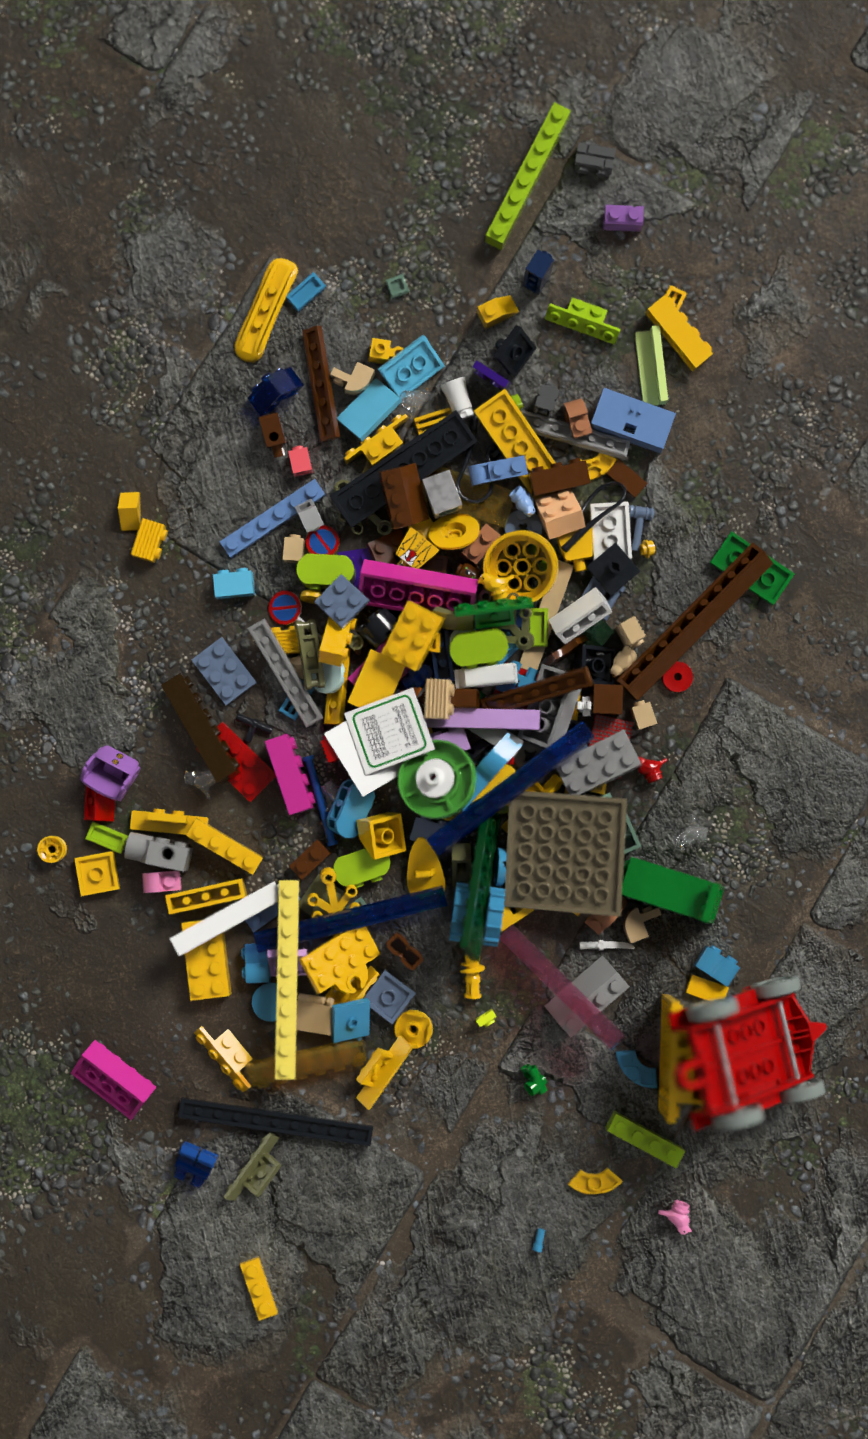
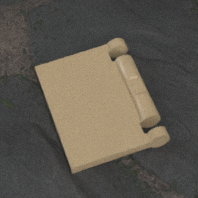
M297 993L299 1001H297L296 1030L331 1035L334 999H326V997L303 993L298 995Z

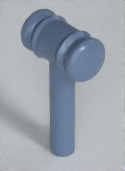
M630 505L629 517L636 518L632 550L639 551L643 522L647 519L649 521L653 520L654 508L649 509L648 507Z

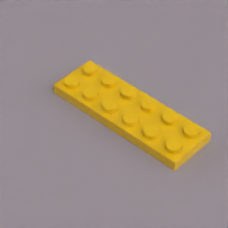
M503 389L473 410L505 459L525 455L528 473L532 472V468L543 466V469L551 468L550 464L555 463L506 389ZM528 475L519 476L518 478L532 496ZM560 490L532 496L533 500H536L543 496L559 492Z

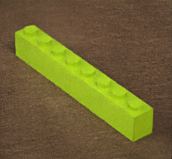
M555 102L553 103L486 233V243L500 250L503 249L569 121L571 110Z

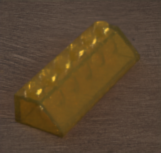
M363 1037L297 1050L295 1055L296 1080L305 1079L308 1077L307 1074L315 1073V1076L323 1075L329 1069L341 1071L346 1069L345 1066L353 1064V1067L364 1065L368 1057ZM275 1056L250 1061L246 1066L253 1087L258 1086L261 1089L269 1087V1083L277 1082V1084L289 1082L288 1079H275Z

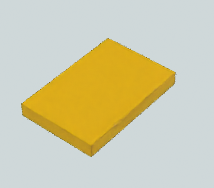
M370 649L347 703L360 708L392 696L406 666Z

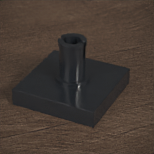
M516 325L505 340L502 338L497 340L495 344L497 351L494 357L509 376L515 378L537 347L522 327Z
M616 542L586 567L610 597L640 572Z

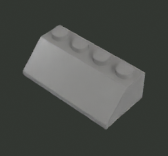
M601 956L544 1006L565 1032L572 1037L630 986L610 963Z

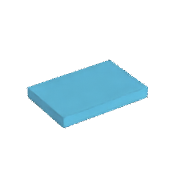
M421 335L379 367L378 371L392 391L402 400L444 368L445 365L425 335Z
M376 378L337 417V420L363 442L402 400Z

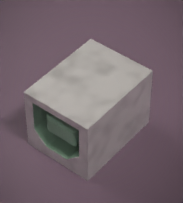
M450 470L422 479V485L435 519L462 509V502Z

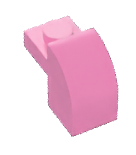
M180 871L142 873L143 893L182 890Z

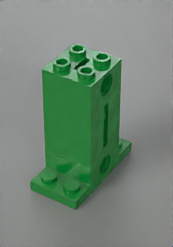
M634 857L626 860L624 866L626 874L623 879L622 895L714 924L724 892V886Z

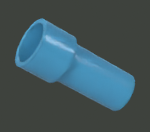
M537 1229L532 1250L542 1252L544 1229Z

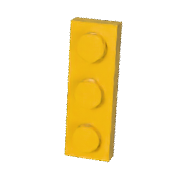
M259 1256L240 1263L259 1321L278 1314Z

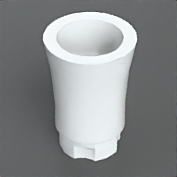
M465 377L451 380L440 386L452 412L456 410L463 420L474 415Z

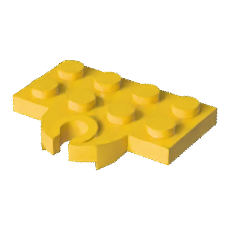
M359 921L303 956L299 961L317 994L322 993L331 986H334L340 993L350 994L356 993V989L351 986V979L353 977L356 978L357 987L362 989L368 979L366 964L381 954L364 921Z

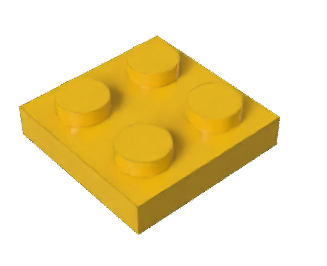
M114 851L74 858L81 896L120 889Z

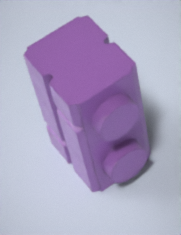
M605 205L603 230L641 231L644 206Z

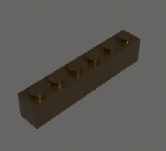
M179 673L161 684L215 781L222 785L240 774L238 760L235 757H231L229 753L231 750L230 746L225 740L222 741L219 735L222 733L216 724H212L210 720L212 715L207 708L204 709L201 705L203 700L198 692L195 693L192 686L194 684L189 676L185 677Z

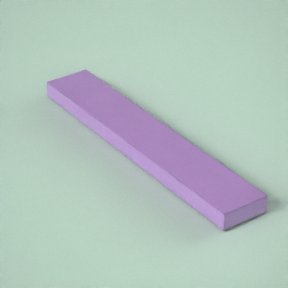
M454 708V713L450 715V720L424 718L427 728L540 730V710Z

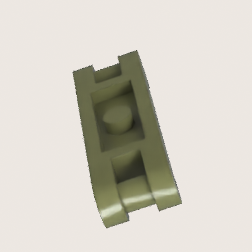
M310 619L307 622L295 621L294 626L298 639L305 690H310L312 687L324 688L323 665L321 662H318L320 646L316 622L314 619ZM304 630H309L310 635H305ZM316 673L317 678L311 679V674Z

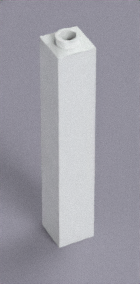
M272 882L170 938L179 957L278 903L279 884L276 885L275 882Z

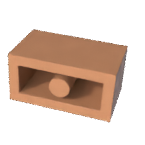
M485 524L480 530L477 539L463 550L461 556L469 563L478 566L485 558L490 545L501 535L488 524Z

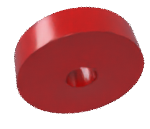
M678 661L662 676L664 686L669 691L677 693L688 689L693 681L691 668L687 664ZM679 674L681 679L675 680L674 675Z

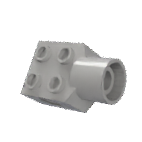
M130 832L125 848V859L178 871H188L193 848L188 847L189 843L175 841V844H172L170 839L156 837V840H154V836ZM168 849H171L173 851V857L171 859L167 857Z

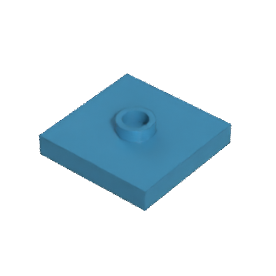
M368 998L332 1005L331 1040L333 1043L369 1035L370 1000Z

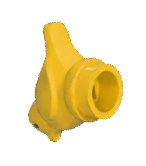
M484 573L480 575L477 583L484 585V588L490 592L493 600H498L508 596L506 585L514 578V575L502 578Z

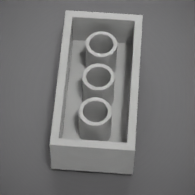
M542 664L537 681L565 673V671ZM581 689L528 705L527 710H540V730H519L517 737L548 749L560 751Z
M622 730L555 763V766L569 794L584 795L641 767L642 764L625 730Z

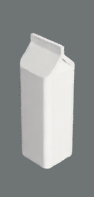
M515 663L454 670L456 689L518 683L517 665Z

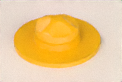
M450 514L436 520L431 525L428 535L430 542L434 546L444 550H456L473 543L480 533V527L477 520L472 516Z

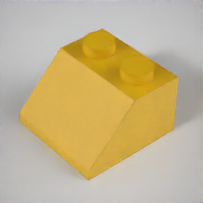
M386 812L356 820L359 840L372 859L375 860L406 851L401 813Z

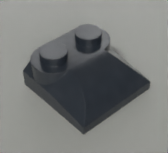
M579 645L575 652L574 670L587 666L593 684L614 685L615 678L610 673V670L613 666V659L616 656V648Z

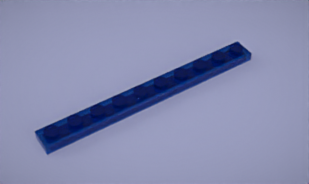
M583 721L426 840L436 854L440 856L595 738Z
M438 886L298 921V943L447 906L443 886ZM278 927L253 933L258 953L278 949Z

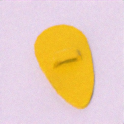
M418 837L409 854L407 887L414 899L430 903L442 897L446 881L435 850L425 838Z

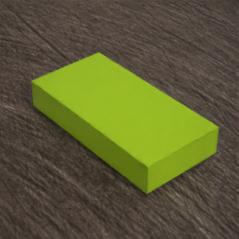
M530 608L532 616L530 617L529 632L534 637L532 647H548V608Z
M93 821L85 839L122 854L128 835Z

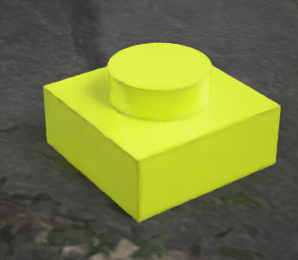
M491 1008L477 1017L476 1022L480 1027L483 1025L488 1027L495 1022L496 1014Z

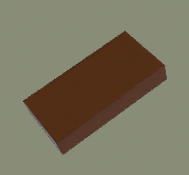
M620 459L606 473L613 481L622 483L627 493L633 498H636L647 485L645 480Z

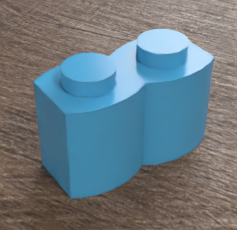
M270 943L245 944V948H242V960L245 959V967H242V979H246V983L271 982L267 958Z
M705 945L693 965L728 987L740 969L736 965L738 961L729 955L726 958L720 955L721 950L713 945L711 947Z

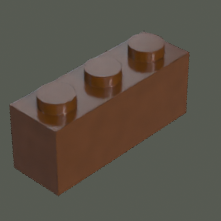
M580 458L571 459L569 464L562 465V462L550 464L551 468L543 469V466L532 468V472L528 473L532 496L591 483L586 460L580 461Z

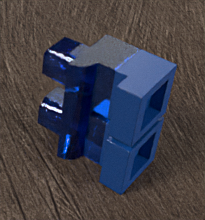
M185 1141L182 1144L174 1166L176 1167L174 1177L184 1180L187 1172L194 1175L191 1184L200 1188L204 1181L208 1179L219 1155L206 1149H202L200 1152L201 1147Z

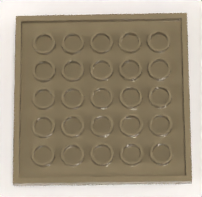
M510 790L504 906L620 917L627 799Z

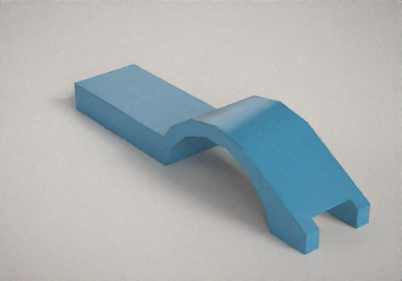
M509 733L498 742L475 768L477 775L475 792L463 811L521 748L522 744L519 743L517 745L509 738Z

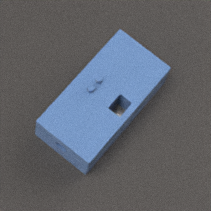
M604 388L590 426L593 430L629 440L632 444L661 453L676 413Z

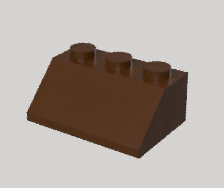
M416 463L378 472L392 529L414 525L429 519Z

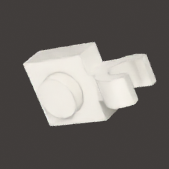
M584 696L582 701L577 702V710L583 713V717H591L590 696Z

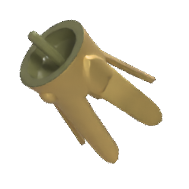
M353 635L351 645H348L347 648L353 649L357 655H360L361 648H366L367 644L360 635Z

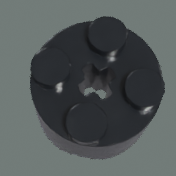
M379 608L356 632L376 650L391 635L398 619L388 609Z

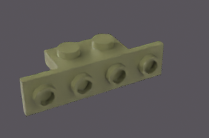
M269 1133L261 1140L259 1148L251 1154L249 1162L239 1171L234 1183L230 1184L227 1188V1193L224 1195L226 1200L235 1201L244 1187L256 1197L261 1196L282 1166L269 1154L280 1138L278 1135Z

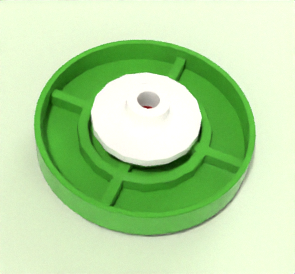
M432 740L435 750L402 762L398 774V786L404 802L414 812L431 819H444L459 813L467 806L475 792L477 775L473 761L463 749L449 741Z

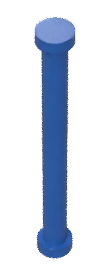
M314 755L304 757L302 759L303 762H306L328 841L326 845L328 847L338 844L333 832L327 826L326 818L328 813L326 812V805L313 762Z

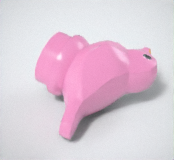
M675 1200L671 1206L672 1209L667 1211L659 1210L658 1214L666 1216L677 1227L680 1234L685 1235L692 1232L689 1228L690 1221L687 1215L689 1213V1205L687 1203Z

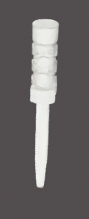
M616 941L579 942V949H598L603 951L604 948H635L632 944Z

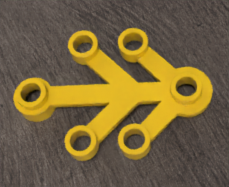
M326 867L321 871L320 877L321 881L327 886L330 904L319 898L316 893L309 894L307 900L309 905L318 906L333 915L334 922L324 917L320 911H314L311 918L313 923H321L328 927L331 935L335 937L340 934L337 932L339 928H342L343 931L349 928L348 925L353 917L361 913V906L357 902L351 903L348 913L341 919L340 913L349 900L357 895V888L353 884L348 885L338 902L334 886L336 873L334 869ZM327 875L332 876L330 880L325 879ZM354 889L355 891L354 893H348V890ZM312 897L317 898L315 902L310 901ZM354 906L359 908L357 911H352ZM320 915L321 918L316 920L314 919V916Z

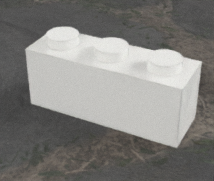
M595 587L550 618L549 622L555 634L564 644H567L612 613V610L606 598Z

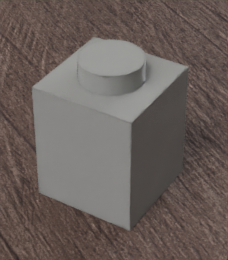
M312 498L295 506L307 533L316 531L324 525Z

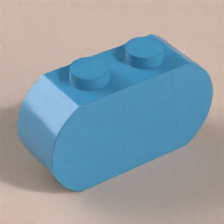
M352 778L342 782L326 818L328 828L345 838L357 836L356 820L367 817L375 799L374 790L362 796Z

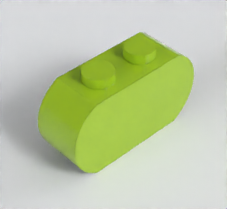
M305 554L297 564V575L301 583L306 588H310V590L321 591V589H327L341 574L352 584L356 578L354 565L346 555Z
M496 627L457 633L450 645V655L453 661L459 666H466L467 669L476 668L478 664L486 663V666L496 665L497 661H501L508 651L507 637L502 630Z
M366 849L341 856L335 861L333 867L336 873V880L343 886L347 887L353 884L356 888L364 886V882L371 880L372 883L382 880V875H385L390 868V856L374 860Z

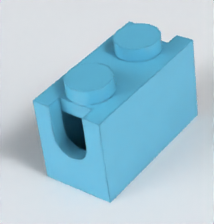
M248 568L236 569L237 572L230 573L229 570L217 571L218 574H213L215 598L226 599L255 596L253 572L251 570L248 571Z

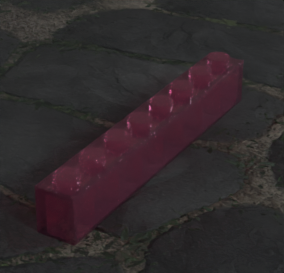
M513 924L500 936L499 939L611 1050L626 1037Z

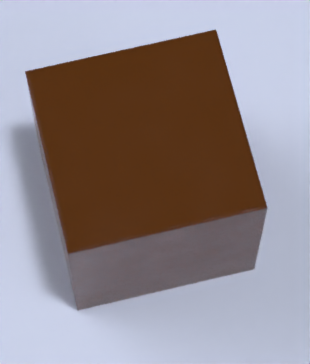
M593 684L591 692H589L591 715H621L623 685Z

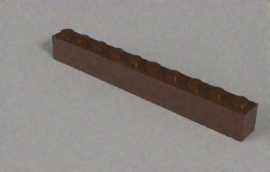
M752 542L617 679L623 685V688L638 701L773 564L766 552Z

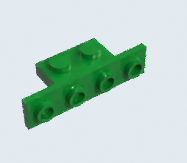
M519 596L513 600L502 598L498 599L497 602L480 601L473 605L462 603L454 607L455 617L475 615L476 629L515 624L513 610L532 608L533 602L531 597Z

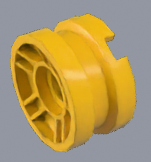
M48 836L39 842L37 852L43 861L55 863L65 857L67 845L58 836ZM54 846L55 852L51 853L48 848Z

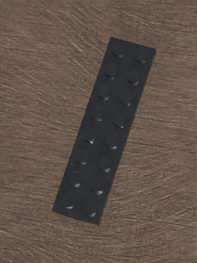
M455 410L330 495V498L349 526L353 528L386 506L378 472L416 463L421 482L422 479L436 472L477 444L478 441Z

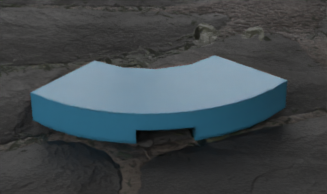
M635 1050L615 1051L618 1064L629 1079L643 1087L657 1088L656 1068L647 1067L638 1060Z

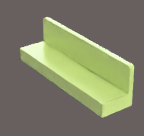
M660 325L652 326L650 331L635 333L643 402L654 406L666 405L668 402Z

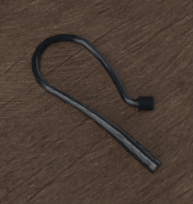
M471 416L470 431L476 438L479 419L477 416ZM495 443L488 446L486 451L487 462H491L490 452L493 453L498 449ZM472 446L466 450L463 466L456 481V489L462 500L478 504L490 497L494 481L489 482V491L481 499L471 500L461 493L460 481L474 447Z
M615 481L605 483L589 496L581 508L583 513L591 500L603 488L617 485L623 490L622 497L616 504L587 523L586 527L578 530L561 547L564 552H568L592 526L624 501L627 490L622 483Z

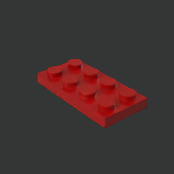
M222 721L218 725L222 733L219 736L222 741L225 740L230 746L231 750L229 753L232 758L235 757L240 764L238 769L241 772L228 781L249 802H252L276 777V774Z

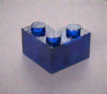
M292 367L284 370L280 368L273 374L270 372L265 374L261 378L262 382L252 388V393L248 396V400L259 415L262 416L272 412L283 400L295 396L304 384Z

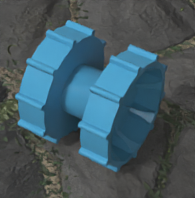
M457 882L450 941L459 942L460 936L463 935L462 920L464 916L466 917L467 911L465 901L466 898H469L468 884ZM490 888L483 945L498 946L505 900V889Z

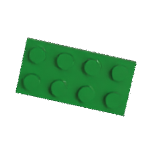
M731 531L709 564L724 572L746 550L750 543ZM768 556L773 564L748 590L773 606L795 573Z

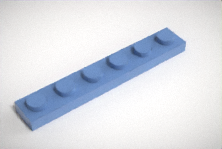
M313 479L221 540L220 543L229 557L232 558L296 516L298 513L295 506L311 498L315 503L326 495L317 481Z

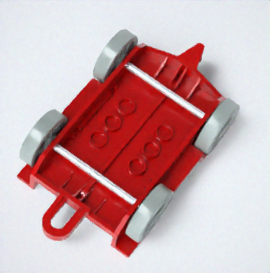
M790 975L763 980L742 988V993L700 1002L667 1014L671 1032H687L693 1059L678 1064L675 1069L674 1078L677 1086L682 1090L700 1089L704 1107L690 1112L694 1131L712 1124L716 1130H733L748 1127L763 1121V1110L778 1103L807 1101L825 1094L826 1090L823 1080L811 1079L814 1078L811 1066L815 1040L827 1029V1025L825 1023L810 1022L794 997V992L801 989L799 976ZM695 1068L697 1079L689 1082L686 1077L687 1071Z

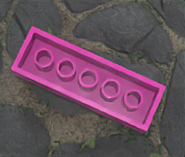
M364 559L358 590L369 599L370 602L367 604L369 606L403 611L407 601H413L432 612L436 606L454 611V607H457L459 604H475L477 581L479 579Z

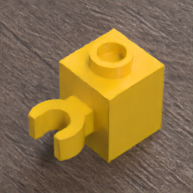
M372 338L368 362L385 364L389 358L395 356V352H400L403 348L397 346L392 349L390 348L391 341Z

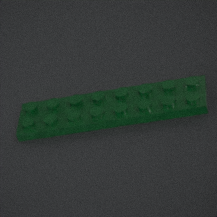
M484 801L483 808H480L479 815L481 821L480 826L477 827L478 840L474 845L475 860L471 864L472 879L468 882L469 898H466L465 901L467 911L466 917L464 916L462 920L464 930L463 935L459 939L460 947L470 960L474 962L480 961L501 816L491 801Z

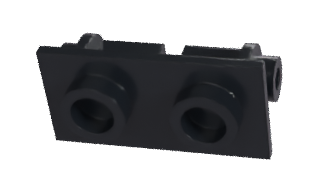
M480 738L471 747L475 751L474 754L466 751L473 761L475 768L494 748L485 739Z

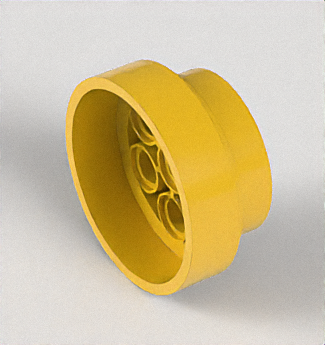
M516 530L500 536L490 545L485 554L483 573L502 578L513 574L514 578L519 581L518 588H513L509 581L506 585L508 595L510 593H517L519 596L531 597L532 602H535L545 596L555 584L558 575V559L554 548L543 536L528 530ZM529 544L536 546L537 552L535 554L528 552ZM510 545L517 547L518 552L516 555L510 554ZM540 560H543L547 563V569L545 571H542L538 568V562ZM520 561H525L528 564L527 571L520 570ZM501 562H506L509 565L507 572H503L500 569ZM531 577L538 580L537 587L530 586L529 579ZM511 595L510 600L516 599V596Z

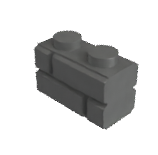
M579 142L574 170H577L580 174L596 173V176L602 178L607 177V175L611 176L616 149Z
M545 383V385L540 386L533 413L549 418L552 417L559 393L555 385Z

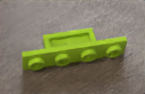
M573 297L568 309L549 304L545 319L611 344H616L620 333L619 328L603 323L608 310Z

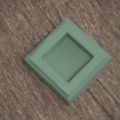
M403 274L385 280L392 299L410 293Z

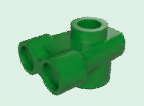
M526 1064L521 1067L523 1075L528 1080L524 1083L527 1093L532 1097L536 1094H544L547 1091L545 1086L547 1080L540 1074L536 1065Z

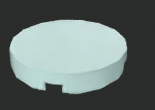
M322 663L325 687L314 688L324 694L335 693L344 683L345 667L343 663L341 667ZM316 673L311 674V679L317 678Z

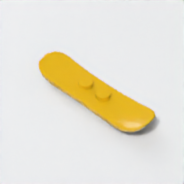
M282 258L274 259L264 273L254 301L235 342L236 355L245 362L254 363L263 355L280 309L298 274V268L293 262Z

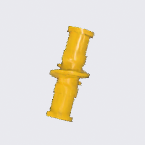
M465 955L466 962L461 963V966L466 967V969L460 971V973L466 974V993L464 998L479 999L481 998L479 993V972L484 971L485 966L479 964V962L471 961Z

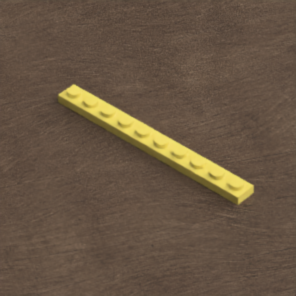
M279 880L275 1079H295L299 881Z

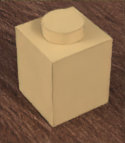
M290 534L289 537L284 538V562L298 563L301 557L304 556V538L295 534Z
M642 700L633 703L634 707L630 708L637 730L657 724L650 702L645 703Z

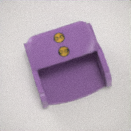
M105 745L100 747L86 762L80 776V781L105 797L121 801L137 778L141 767H139L137 760Z

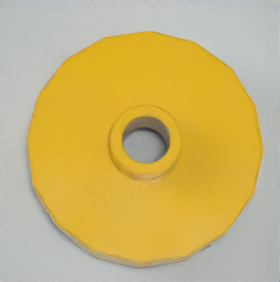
M408 1010L397 1018L394 1025V1033L396 1038L400 1035L414 1047L413 1049H418L427 1044L431 1039L433 1025L425 1013L419 1010ZM411 1026H416L417 1031L412 1030Z

